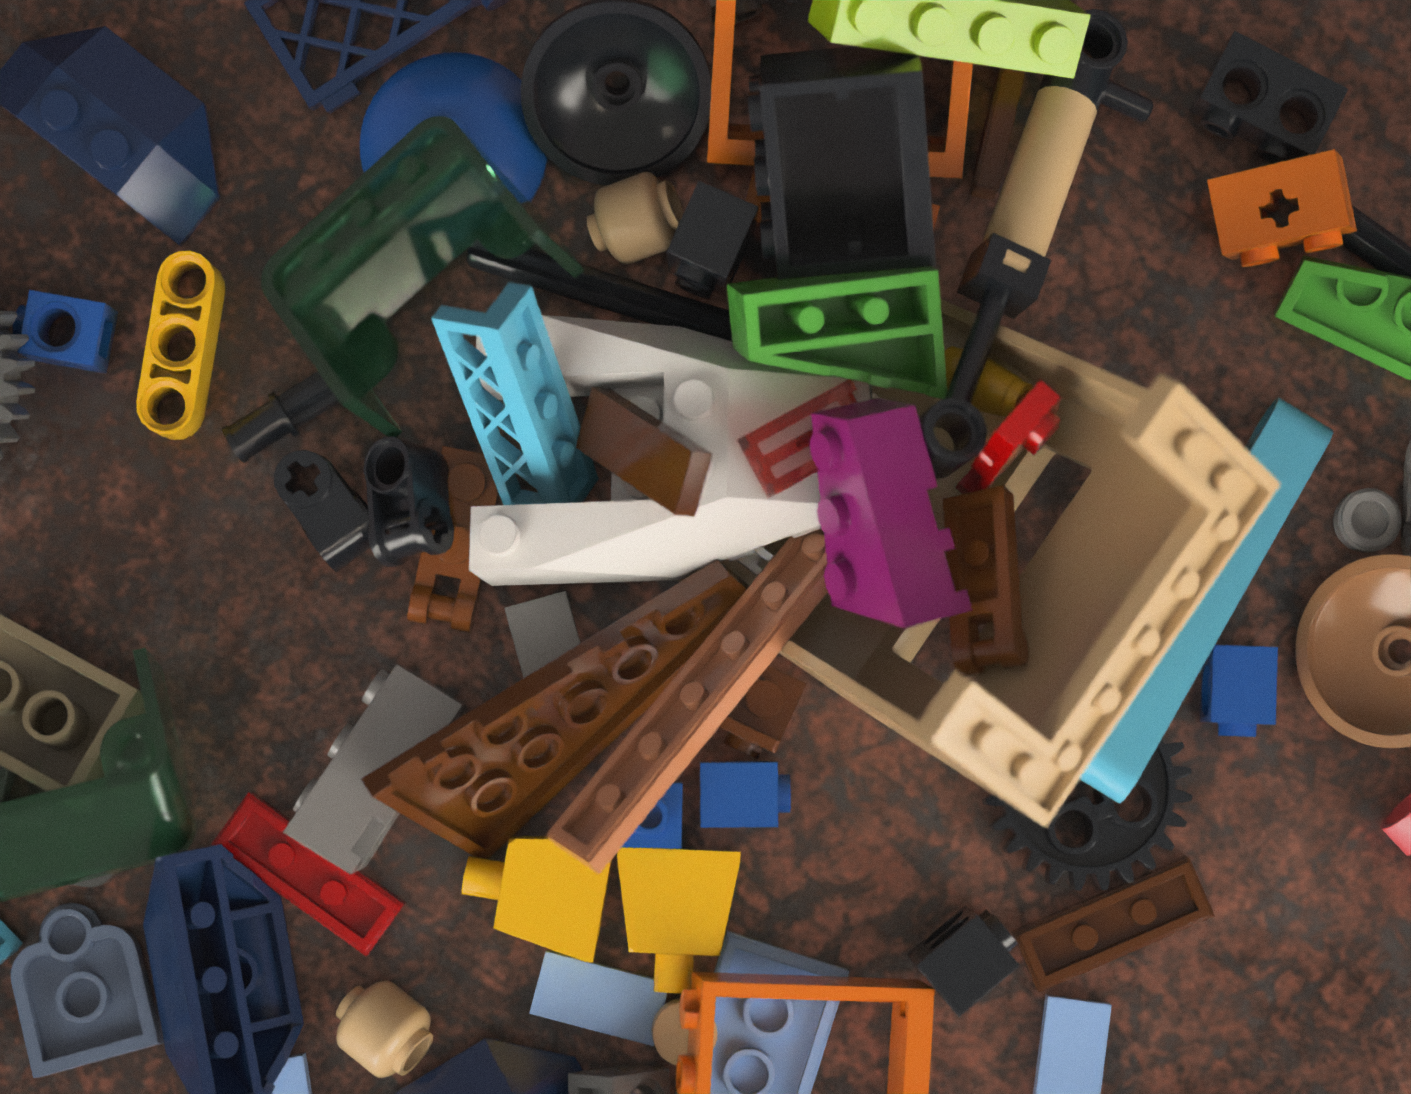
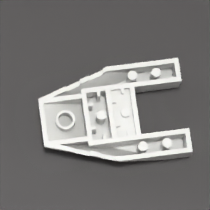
M542 315L570 397L589 396L592 387L611 389L712 453L695 517L674 515L614 473L611 476V501L471 506L469 571L491 586L681 580L689 577L691 572L707 566L716 559L719 561L726 559L733 561L755 553L756 548L789 536L796 538L821 529L817 516V506L820 501L818 474L810 451V441L813 435L811 413L871 400L872 385L841 377H827L751 362L733 349L732 341L683 327ZM476 336V348L487 356L480 336ZM479 377L484 389L496 399L503 400L499 392Z

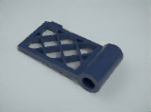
M247 0L244 4L309 108L315 111L323 105L326 111L331 114L361 94L356 83L469 9L483 5L487 11H491L501 7L510 0H450V2L429 16L407 12L409 0H398L396 9L365 3L364 0H308L300 34L278 30L265 11L280 0ZM319 3L351 9L343 43L312 37ZM361 12L394 18L389 41L377 50L354 46ZM404 21L416 23L402 33ZM285 41L298 43L295 57ZM309 46L341 52L336 76L317 89H314L304 73ZM352 55L364 57L349 67Z

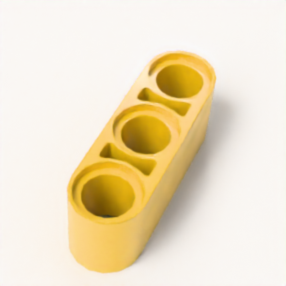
M191 250L178 251L169 255L158 271L136 400L137 414L141 422L149 430L171 440H181L194 435L203 423L225 297V281L221 272L204 256ZM191 269L204 270L206 284L203 291L193 298H181L178 293L180 277ZM181 331L193 332L196 343L193 353L183 361H171L167 351L170 339ZM170 393H181L185 400L183 416L173 424L163 425L157 416L159 402Z

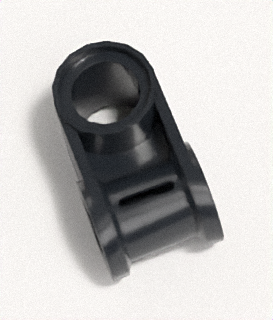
M393 436L377 440L367 452L363 469L366 480L369 515L367 535L374 556L381 564L387 567H396L403 565L411 555L422 552L430 555L446 553L454 541V526L450 516L448 491L449 469L446 459L440 452L432 448Z
M297 450L285 455L277 464L274 473V486L281 499L303 526L302 529L309 541L327 564L337 573L370 548L367 535L369 523L368 505L354 489L350 488L335 466L326 457L308 450ZM300 465L310 470L319 468L321 472L314 479L318 490L313 495L303 490L295 492L292 487L299 480L295 470Z

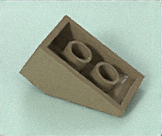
M0 614V765L65 802L89 813L154 701L131 685Z

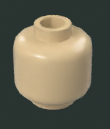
M642 172L599 189L594 199L595 213L587 216V226L596 248L600 252L608 249L616 260L626 265L667 251L684 214L680 198L669 180L661 182L652 173Z
M388 980L376 982L366 989L362 986H356L343 998L336 1010V1017L341 1020L336 1034L337 1045L378 1078H385L396 1072L400 1076L408 1074L423 1059L433 1042V1035L429 1032L431 1022L429 1012L415 999Z

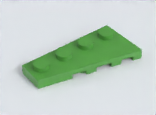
M1303 255L1274 310V316L1411 381V277Z

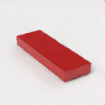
M248 792L211 845L222 844L233 854L234 859L251 870L270 888L367 957L406 902L362 870L349 874L283 833L291 819L255 793Z

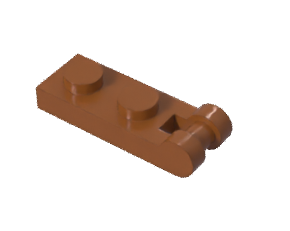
M442 446L441 454L446 459L449 469L448 491L450 516L454 526V541L446 553L430 555L422 552L420 554L415 583L408 606L407 620L427 624L429 618L450 622L451 629L470 633L482 585V579L469 571L471 506L498 505L500 495L484 454ZM438 575L461 580L456 598L435 594Z
M1004 485L944 498V529H950L955 547L946 551V561L955 592L967 589L972 607L971 611L949 616L951 655L955 670L964 677L982 674L985 666L1000 663L1005 669L1026 665L1029 660V648L1022 627L1014 494ZM993 622L994 637L980 640L978 625Z

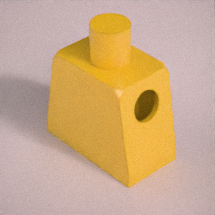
M512 836L509 838L505 862L468 856L462 884V894L498 900L494 929L578 960L593 963L597 950L612 859L602 872L598 874L558 848L547 836Z
M623 847L617 852L629 952L655 953L654 992L681 993L683 989L691 990L694 955L720 956L738 875L741 852Z

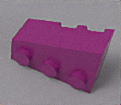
M875 398L811 413L813 435L810 441V451L813 462L817 467L820 493L817 516L820 527L824 532L827 558L824 581L826 589L831 596L832 606L902 628L971 611L972 607L967 589L955 592L944 551L955 548L950 529L938 530L927 490L938 486L915 405Z

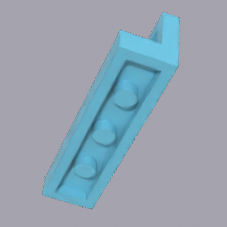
M509 282L486 313L441 305L431 319L503 505L583 502L599 478L592 458L576 448L581 426L532 286ZM462 333L480 336L487 356L465 340ZM479 377L502 395L505 405L482 387ZM497 426L518 441L523 452L502 437ZM515 472L536 488L538 492L521 489Z

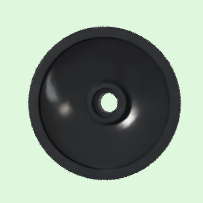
M640 0L587 1L574 6L555 18L545 27L532 45L522 74V111L529 132L541 151L554 164L572 176L587 182L606 186L642 172L652 173L658 178L678 166L700 141L710 117L711 73L705 54L696 38L682 22L665 10ZM620 71L627 75L629 81L621 88H614L606 82L605 78L611 72Z

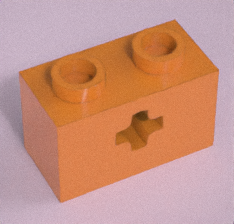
M1335 149L1207 180L1221 253L1231 260L1240 258L1242 267L1258 266L1280 259L1278 249L1300 244L1304 245L1305 253L1336 248L1343 245L1342 235L1357 232L1343 158ZM1285 197L1294 206H1299L1298 211L1289 214V225L1285 227L1268 216V213L1279 209L1278 199Z

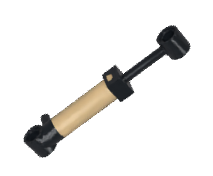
M1098 9L1084 10L1091 16L1083 46L1089 50L1093 58L1081 50L1074 78L1044 74L982 244L970 254L956 293L980 303L945 399L937 401L936 404L918 417L935 479L948 477L976 457L986 443L987 429L985 420L971 402L1003 315L1015 319L1038 299L1051 263V259L1046 258L1045 255L1100 104L1140 123L1145 122L1153 110L1154 104L1151 99L1109 79L1113 68L1126 54L1128 40L1125 29L1119 20L1106 11ZM935 427L942 428L948 432L953 440L954 451L947 450L940 445L935 436Z

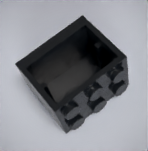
M858 46L761 55L760 75L749 76L748 106L751 132L764 131L765 139L755 140V180L757 196L770 195L769 202H761V242L763 259L776 258L778 280L936 266L923 76L919 55Z

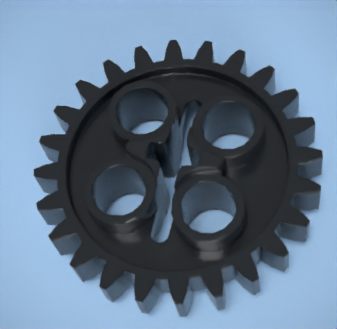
M1162 740L1160 741L1134 786L1141 793L1144 803L1141 813L1132 821H1125L1119 817L1115 811L1114 800L1094 788L1092 790L1093 802L1088 797H1072L1063 801L1046 828L994 794H990L982 799V803L989 806H1001L1003 814L996 818L989 827L991 830L1010 829L1013 833L1003 847L1005 853H1013L1022 848L1028 851L1022 865L1024 871L1031 872L1042 862L1046 863L1045 882L1054 885L1064 871H1068L1071 889L1081 891L1087 874L1092 875L1098 890H1108L1110 871L1113 870L1124 883L1134 882L1131 863L1136 861L1144 868L1150 870L1156 868L1155 860L1149 849L1154 845L1157 848L1172 851L1175 846L1163 831L1166 826L1185 827L1187 824L1181 816L1172 811L1174 803L1192 801L1193 796L1185 791L1175 789V780L1184 778L1192 773L1191 768L1172 765L1171 757L1179 753L1184 748L1183 742L1164 744ZM1078 779L1074 786L1080 783V779ZM1068 810H1073L1080 814L1086 827L1085 835L1081 842L1072 847H1066L1060 843L1055 833V824L1058 817Z

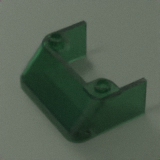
M434 116L423 120L281 247L266 263L262 272L261 287L267 300L340 403L386 436L397 437L402 433V430L372 390L390 373L398 357L399 347L397 339L385 321L478 239L491 254L499 258L508 259L523 254L536 243L574 278L578 277L585 269L538 210L474 140L452 119L444 116Z
M146 647L133 650L146 713L122 719L113 724L105 733L100 747L105 777L0 803V902L153 864L156 857L184 852L192 844L196 834V819L164 673L160 664Z

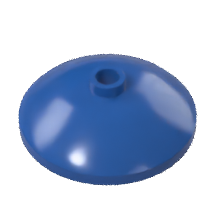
M460 52L426 56L409 63L394 73L380 87L369 104L360 133V158L365 179L384 210L404 227L418 234L447 241L470 240L476 233L489 235L517 218L528 207L539 190L548 163V157L534 141L524 119L521 105L522 80L509 69L491 59ZM447 128H456L462 132V139L455 147L447 148L439 143L440 134Z

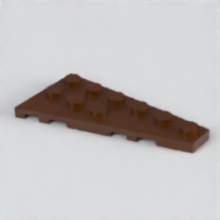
M716 559L361 778L362 782L373 798L472 856L489 859L509 838L522 828L656 701L747 590L749 585Z

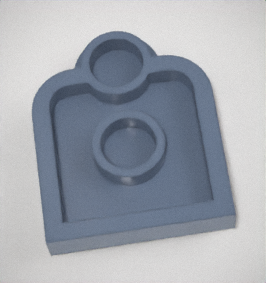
M67 903L52 909L41 923L39 942L23 949L15 958L11 969V984L33 1078H41L163 1044V1036L145 960L138 939L125 928L103 925L98 914L85 905Z

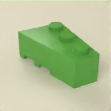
M928 266L778 280V277L727 284L733 349L748 361L827 377H841L866 382L873 386L888 389L889 387L926 394L929 397L945 399L947 395V379L937 269Z

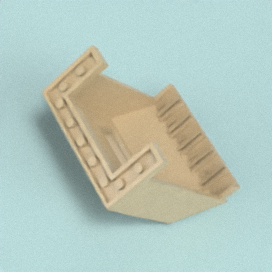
M940 299L944 351L950 346L962 349L965 346L976 314ZM999 325L988 357L1020 377L1023 381L1032 384L1033 388L1042 380L1061 397L1059 408L1056 412L1061 422L1058 424L1060 426L1036 455L1033 456L1024 449L991 487L1004 485L1014 494V507L1016 510L1056 453L1092 470L1019 576L1022 627L1029 648L1028 663L1009 669L1003 668L1000 663L985 666L982 674L964 677L954 670L947 681L941 682L910 663L940 619L902 628L834 607L831 604L829 593L824 596L779 654L855 706L1046 828L1281 483L1179 382L1159 374L1151 387L1146 389ZM872 385V399L881 398L914 404L918 417L936 404L937 401L942 400L922 393ZM980 412L985 420L987 429L986 443L1007 417ZM935 427V436L940 445L947 450L954 451L953 440L948 432L942 428ZM976 457L948 477L936 479L938 487L927 490L938 530L944 529L943 499L961 495L955 487L972 468L971 464ZM789 537L756 548L755 553L733 561L726 559L720 562L750 586ZM700 569L691 572V575L699 571ZM993 622L985 625L979 634L980 640L994 637Z

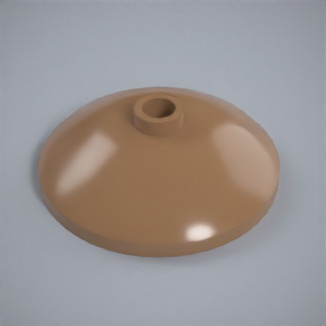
M1398 554L1369 556L1356 560L1337 570L1314 592L1303 611L1297 630L1295 644L1297 671L1310 703L1317 713L1335 730L1352 740L1369 746L1381 748L1411 747V659L1406 663H1402L1395 654V648L1399 641L1406 639L1411 643V556Z

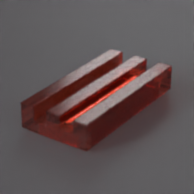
M848 379L737 439L768 498L820 471L814 464L813 459L778 478H775L770 469L773 465L810 446L813 429L765 455L762 454L757 444L835 401H838L840 406L857 403L852 393L857 390L853 380Z

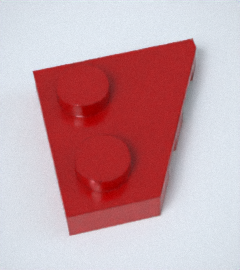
M1040 380L993 433L986 446L971 464L972 468L958 482L955 489L961 494L990 488L1024 449L1033 456L1036 455L1060 427L1058 424L1061 422V419L1056 415V412L1058 411L1061 397Z

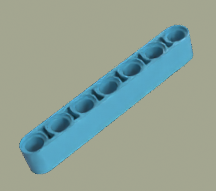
M1279 397L1269 406L1244 448L1281 485L1079 778L1080 780L1118 803L1124 801L1131 792L1326 450L1333 435L1331 428Z

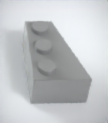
M396 664L391 673L384 669L377 673L362 698V702L367 704L368 707L355 726L347 723L341 730L327 756L332 758L331 762L318 780L313 778L305 787L293 808L296 814L283 831L286 835L349 874L367 867L400 814L373 798L361 778L460 718L467 707V704L404 665Z

